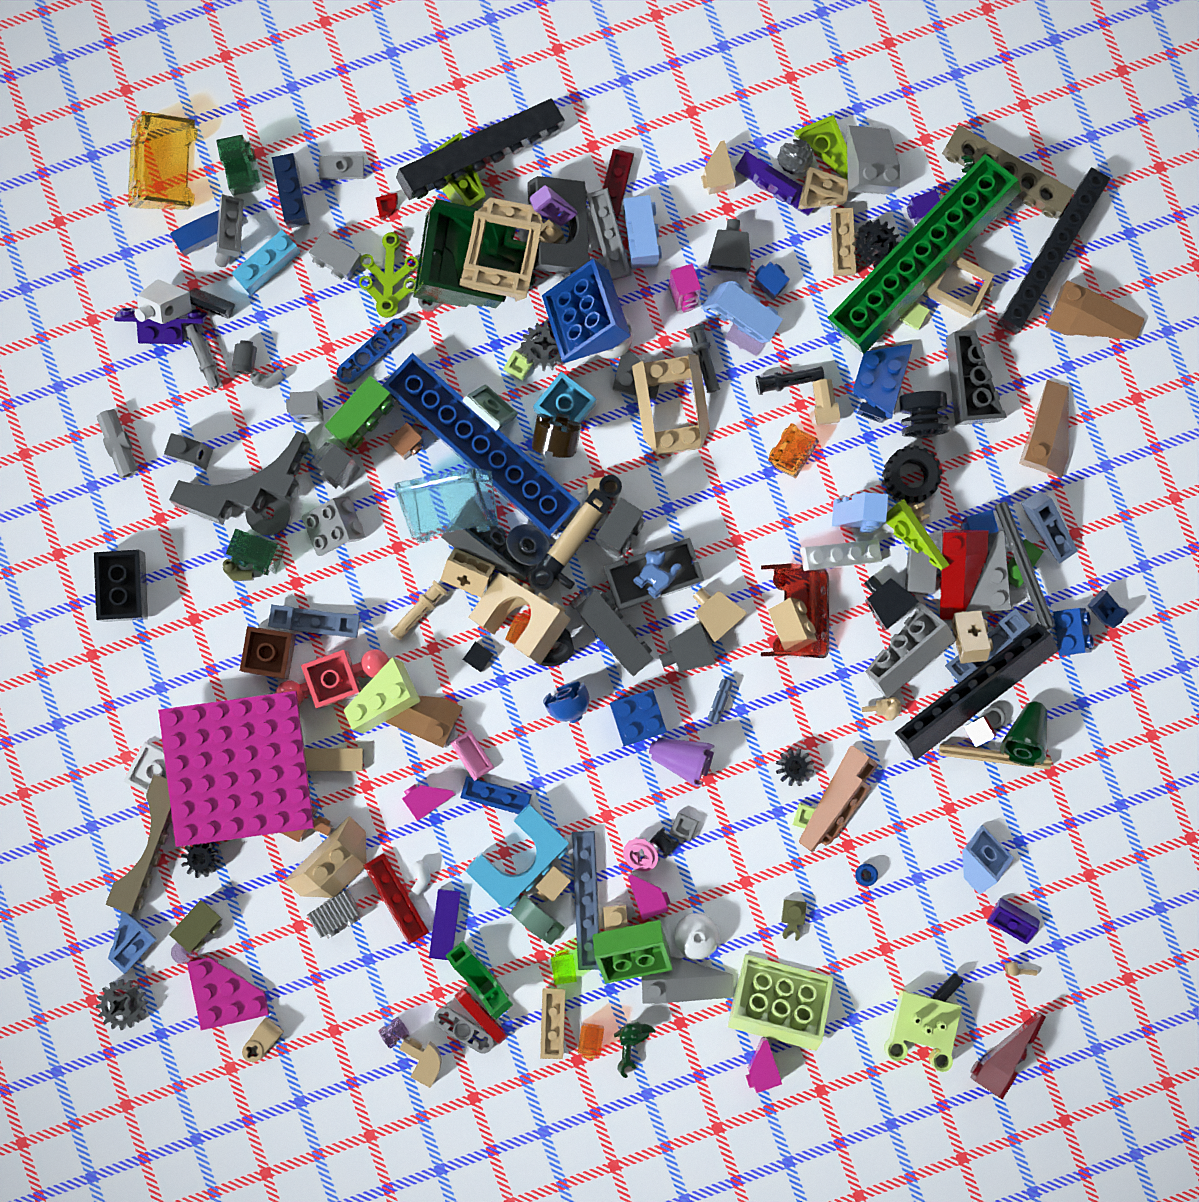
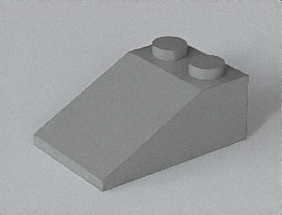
M848 125V192L889 195L900 188V165L890 130L886 128Z

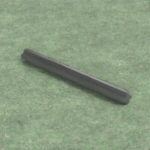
M999 503L995 506L996 512L1039 622L1046 630L1055 627L1054 620L1008 503Z

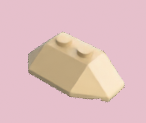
M349 816L284 882L300 897L334 898L364 869L363 865L367 863L366 831Z

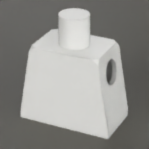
M156 279L137 295L138 309L135 310V316L141 322L151 319L160 324H165L192 311L189 291L160 279Z

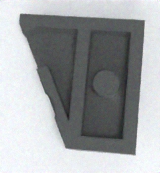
M630 350L620 357L612 390L637 396L632 366L641 362V360ZM660 385L648 387L650 400L656 401Z

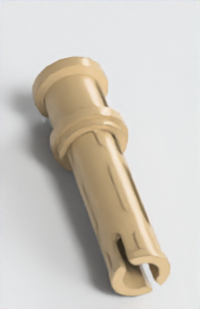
M432 581L433 585L424 594L419 595V601L390 630L398 640L401 641L429 610H434L436 608L435 604L444 595L447 596L449 594L437 581Z

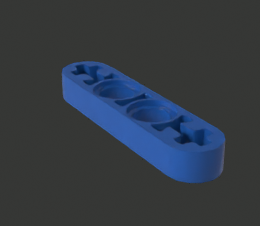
M398 318L390 320L339 365L336 371L338 379L347 385L359 379L406 337L408 329L405 322ZM394 325L398 327L402 325V333L399 334L395 332L391 336L393 341L390 342L388 336H386L384 333L387 331L390 335L394 331ZM382 338L387 341V345L383 350L375 348L374 344L377 339ZM362 353H367L370 356V361L365 365L358 363V356ZM354 361L356 366L360 368V370L357 372L356 368H354L350 372L352 375L351 378H342V376L344 375L342 371L344 369H346L347 371L352 369L353 365L351 364V362Z

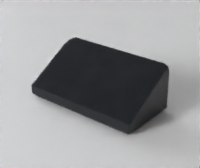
M193 288L189 291L192 305L230 319L235 308L234 303L198 288Z

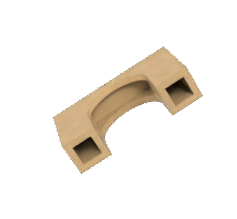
M498 573L468 618L495 635L510 612L517 607L530 605V621L513 647L540 665L571 619L564 614L566 609L556 602L551 605L549 604L550 599L541 593L536 596L533 594L535 590L525 583L522 586L518 585L520 581L512 575L508 574L505 577Z

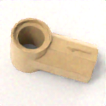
M821 379L812 382L816 405L814 406L816 424L824 425L840 422V411L838 403H835L832 379Z

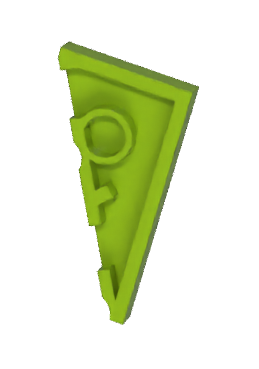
M834 115L793 132L796 138L806 141L810 145L812 152L843 179L848 180L847 145Z
M904 499L887 512L884 524L893 528V535L902 539L915 552L925 553L930 557L929 563L940 570L949 566L924 526L921 525Z

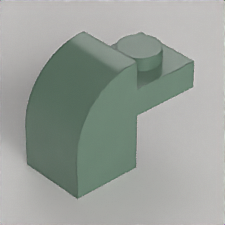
M525 895L522 896L510 911L525 928L549 945H552L565 929L560 922L547 914L538 904Z

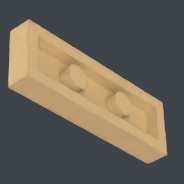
M831 208L833 276H855V246L852 245L855 241L853 208Z
M542 988L540 1059L563 1060L565 988Z

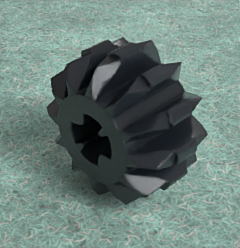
M789 748L787 750L789 757L784 753L780 754L784 762L776 761L775 764L782 766V769H778L775 772L776 774L784 772V775L780 778L781 782H784L789 777L788 786L793 785L794 779L797 786H802L801 777L806 782L810 780L805 773H814V770L807 769V766L813 765L814 762L813 760L805 761L809 757V753H805L800 757L801 749L797 748L794 756L793 750ZM792 761H796L795 764H800L796 774H793L794 771L789 770V767L792 766Z
M207 843L195 844L193 847L190 845L185 846L189 854H181L182 858H187V862H183L181 865L182 867L190 866L186 872L187 874L195 871V878H200L201 873L204 877H209V870L211 872L217 871L213 863L219 864L221 860L214 859L215 855L220 854L219 850L212 851L215 847L214 843H210L208 846ZM204 854L205 858L203 859H205V862L198 863L197 859L199 858H196L197 855Z

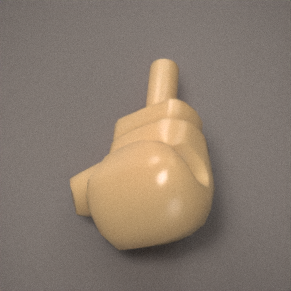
M896 697L876 700V706L861 707L862 712L876 711L877 716L882 715L886 720L892 721L900 715L902 705Z

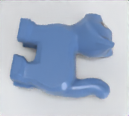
M659 550L646 553L647 563L640 575L634 579V583L641 588L647 582L650 583L652 586L647 590L649 595L655 599L661 595L663 590L669 587L676 577L677 571L681 569L679 563L674 564L669 573L659 569L658 567L665 560V551L661 552Z

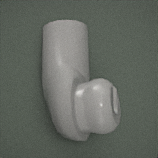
M279 369L269 376L260 374L259 371H254L250 375L252 384L263 389H271L285 379Z

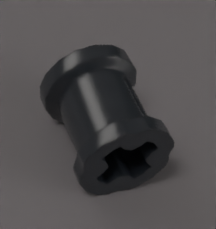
M663 827L649 840L650 843H654L663 852L665 858L679 845L677 841L674 842L665 833Z

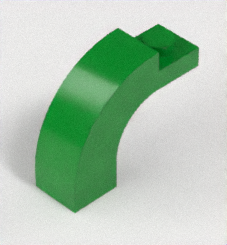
M461 941L445 955L453 969L472 987L495 1020L514 1005L508 997L509 994L498 979L464 941Z

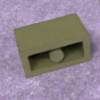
M200 899L169 936L190 954L194 951L198 953L207 943L204 941L210 933L214 935L221 928L222 924L220 922L223 918Z

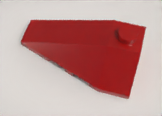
M942 529L941 554L949 566L941 570L940 619L953 620L954 613L966 612L988 554V530Z

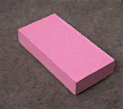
M471 730L450 742L474 781L494 769L493 764Z

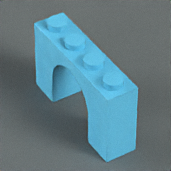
M530 803L513 821L533 840L536 846V857L531 867L520 874H507L500 871L485 855L480 853L465 868V872L504 910L508 906L512 908L520 900L518 895L524 889L528 892L536 884L534 879L540 873L542 875L547 873L553 866L551 862L556 857L560 859L568 851L566 846L569 842Z

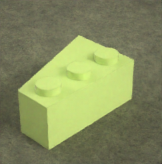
M392 657L347 705L344 713L352 730L364 734L420 702V698L404 663Z

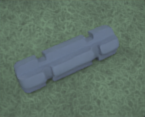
M721 680L718 687L720 689L717 691L711 707L713 709L709 712L707 718L709 721L714 723L720 721L722 716L720 713L724 710L729 696L728 691H731L733 685L731 681Z

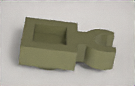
M783 899L781 923H787V927L782 932L783 939H787L789 931H794L795 941H799L800 931L797 929V926L804 925L807 902Z

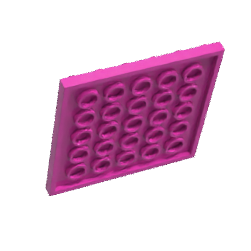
M297 691L158 709L176 847L315 828Z

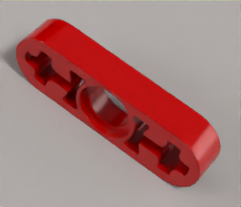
M464 987L454 995L459 1003L498 1044H501L508 1037L506 1031Z

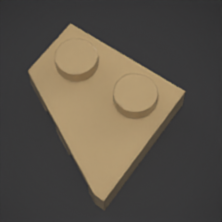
M809 167L798 209L844 204L848 196V180Z

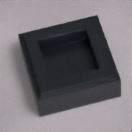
M475 641L462 660L482 673L494 654Z

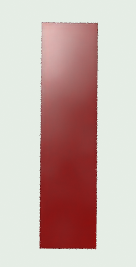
M383 853L364 864L366 872L408 945L430 933L385 854Z

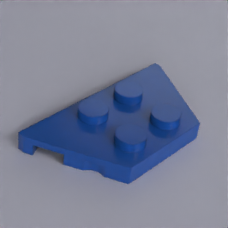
M912 344L867 351L863 354L854 383L853 393L861 399H865L872 407H878L886 413L885 416L892 419L912 352Z

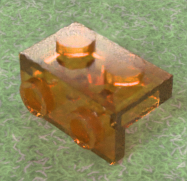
M790 423L788 428L783 430L781 439L776 447H773L770 451L768 461L775 469L796 479L819 443V440L798 429L795 424Z

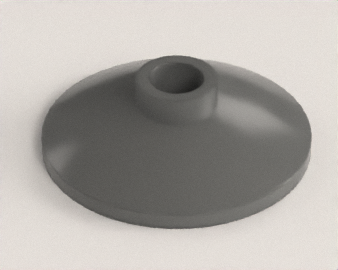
M518 525L507 536L506 544L509 553L516 561L524 565H538L550 550L549 541L545 534L531 525Z

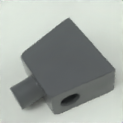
M727 219L726 230H717L707 269L740 273L750 272L749 233L739 231L740 220Z
M171 433L164 456L183 464L207 470L213 449L202 442ZM202 451L201 457L198 459L199 452Z
M700 623L668 641L671 651L659 655L663 668L676 663L679 672L716 664Z

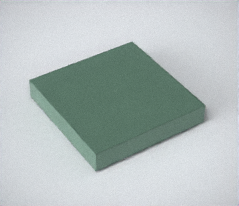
M486 384L466 395L463 399V402L495 431L514 420L518 415L514 408Z

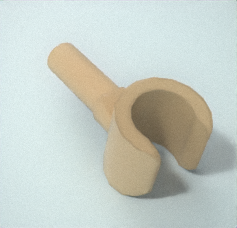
M1018 962L1004 964L1007 975L1018 976L1024 974L1037 976L1038 973L1037 970L1019 969Z

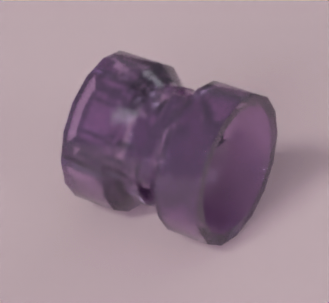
M398 1016L391 1021L390 1025L378 1029L379 1035L390 1049L396 1046L397 1041L400 1039L404 1040L410 1036L408 1029Z

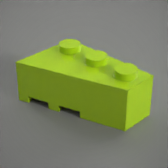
M459 132L429 154L463 139L462 133ZM475 171L467 173V176L460 181L452 180L448 182V185L441 189L452 203L477 209L482 205L486 196L479 176Z

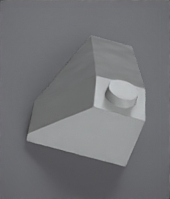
M672 956L673 970L641 976L643 1004L734 998L733 974Z

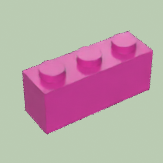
M693 263L673 269L670 272L668 288L677 312L681 310L683 313L692 311L699 302L701 286Z

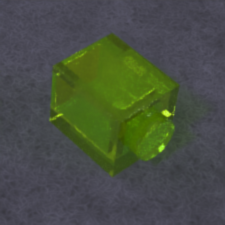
M568 949L556 950L555 955L550 957L554 985L577 982L574 952L569 953Z

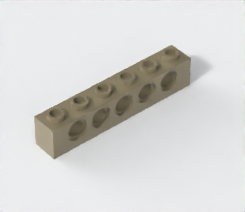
M959 124L942 152V155L949 162L958 163L964 167L965 163L964 160H961V156L966 154L963 149L968 148L973 152L972 156L975 164L986 154L1019 180L1021 192L1017 197L1022 199L1025 205L1040 209L1042 214L1049 218L1057 219L1062 214L1075 191ZM1021 181H1027L1031 188H1024ZM1041 192L1048 193L1050 199H1044L1041 196Z

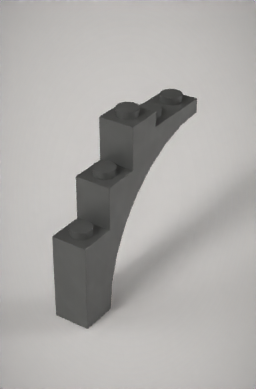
M297 431L286 449L271 464L246 479L230 484L211 486L178 480L169 501L179 509L221 525L230 518L232 505L257 515L259 509H262L265 504V495L290 504L292 499L297 497L300 488L298 481L293 476L297 475L300 470V461L303 455L308 453L310 441L305 433Z

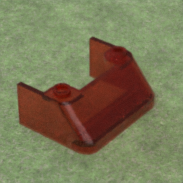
M794 563L761 565V570L774 572L773 583L778 590L784 591V601L788 598H795L805 604L807 608L806 615L815 628L816 632L814 634L817 641L798 651H784L779 636H777L773 642V652H761V657L826 658L829 653V574L827 570L804 571L803 565Z

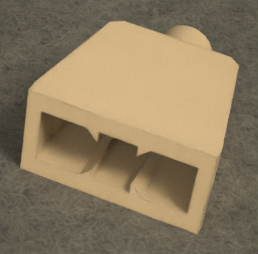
M702 587L692 596L701 605L694 614L713 643L718 641L747 614L745 610L720 591H717L711 597Z

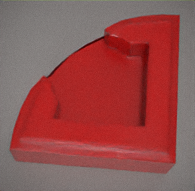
M397 193L375 197L380 220L390 217L398 204Z

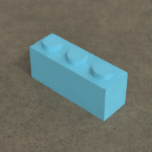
M281 230L231 274L251 296L301 252L290 237Z

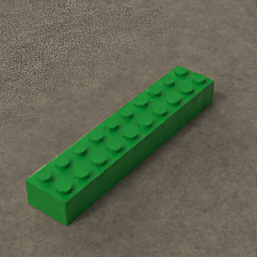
M984 154L827 317L832 328L862 354H865L1021 192L1019 180Z

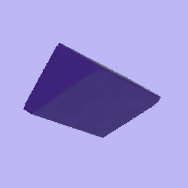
M1003 898L997 901L987 920L988 923L1026 945L1038 931L1040 924L1039 919Z

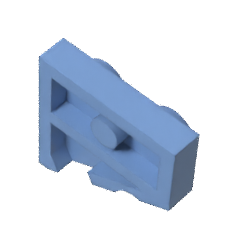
M122 911L108 960L122 973L126 974L155 943L157 938L133 915Z

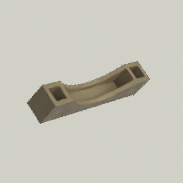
M160 774L153 775L146 794L151 817L147 846L136 865L125 876L113 883L105 903L107 906L129 914L136 913L137 910L140 911L144 904L145 897H142L145 888L148 889L153 879L151 875L152 869L160 861L161 854H159L161 845H165L169 836L167 829L169 824L173 823L167 777Z

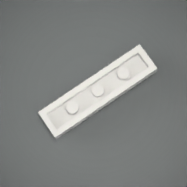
M879 539L800 548L804 571L882 562Z

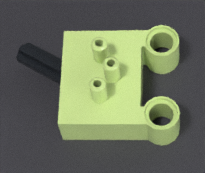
M952 973L931 997L904 990L899 991L890 1036L884 1044V1051L892 1060L901 1061L906 1058L908 1048L904 1043L905 1040L936 1048L930 1052L929 1062L937 1071L947 1072L952 1068L953 1059L951 1055L962 1006L947 1000L963 983L962 978L956 973ZM893 1044H900V1053L892 1055L890 1052L891 1046ZM941 1054L945 1055V1063L941 1066L936 1065V1058Z

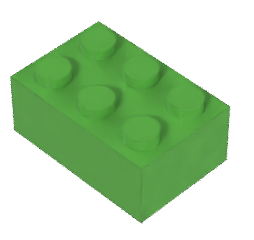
M369 376L324 426L349 451L353 448L357 449L364 441L363 436L368 431L372 432L378 426V420L383 414L386 416L392 411L395 401L388 390L372 376Z
M660 920L592 934L595 959L605 984L673 970L670 948Z

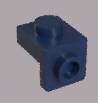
M1103 589L1087 605L1102 624L1111 628L1121 624L1129 614L1125 608L1120 607L1108 591Z

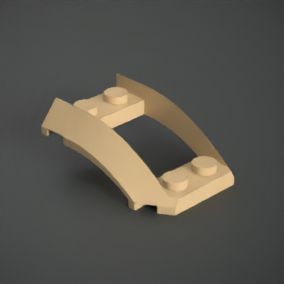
M490 197L483 203L484 206L474 213L473 227L460 285L466 290L472 291L473 289L513 297L515 302L527 297L542 224L533 206ZM487 222L529 230L520 274L478 266Z
M688 353L687 356L646 363L641 361L633 365L632 371L643 440H645L657 456L702 449L710 427L699 356ZM691 380L698 425L655 432L648 387Z

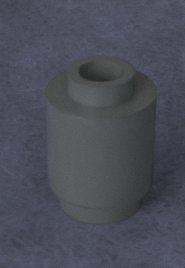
M240 340V343L235 344L232 361L234 372L250 375L252 369H255L257 347L253 346V342Z

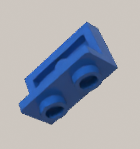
M1086 608L1053 611L1059 656L1092 653L1094 639L1092 634L1089 633L1091 617Z

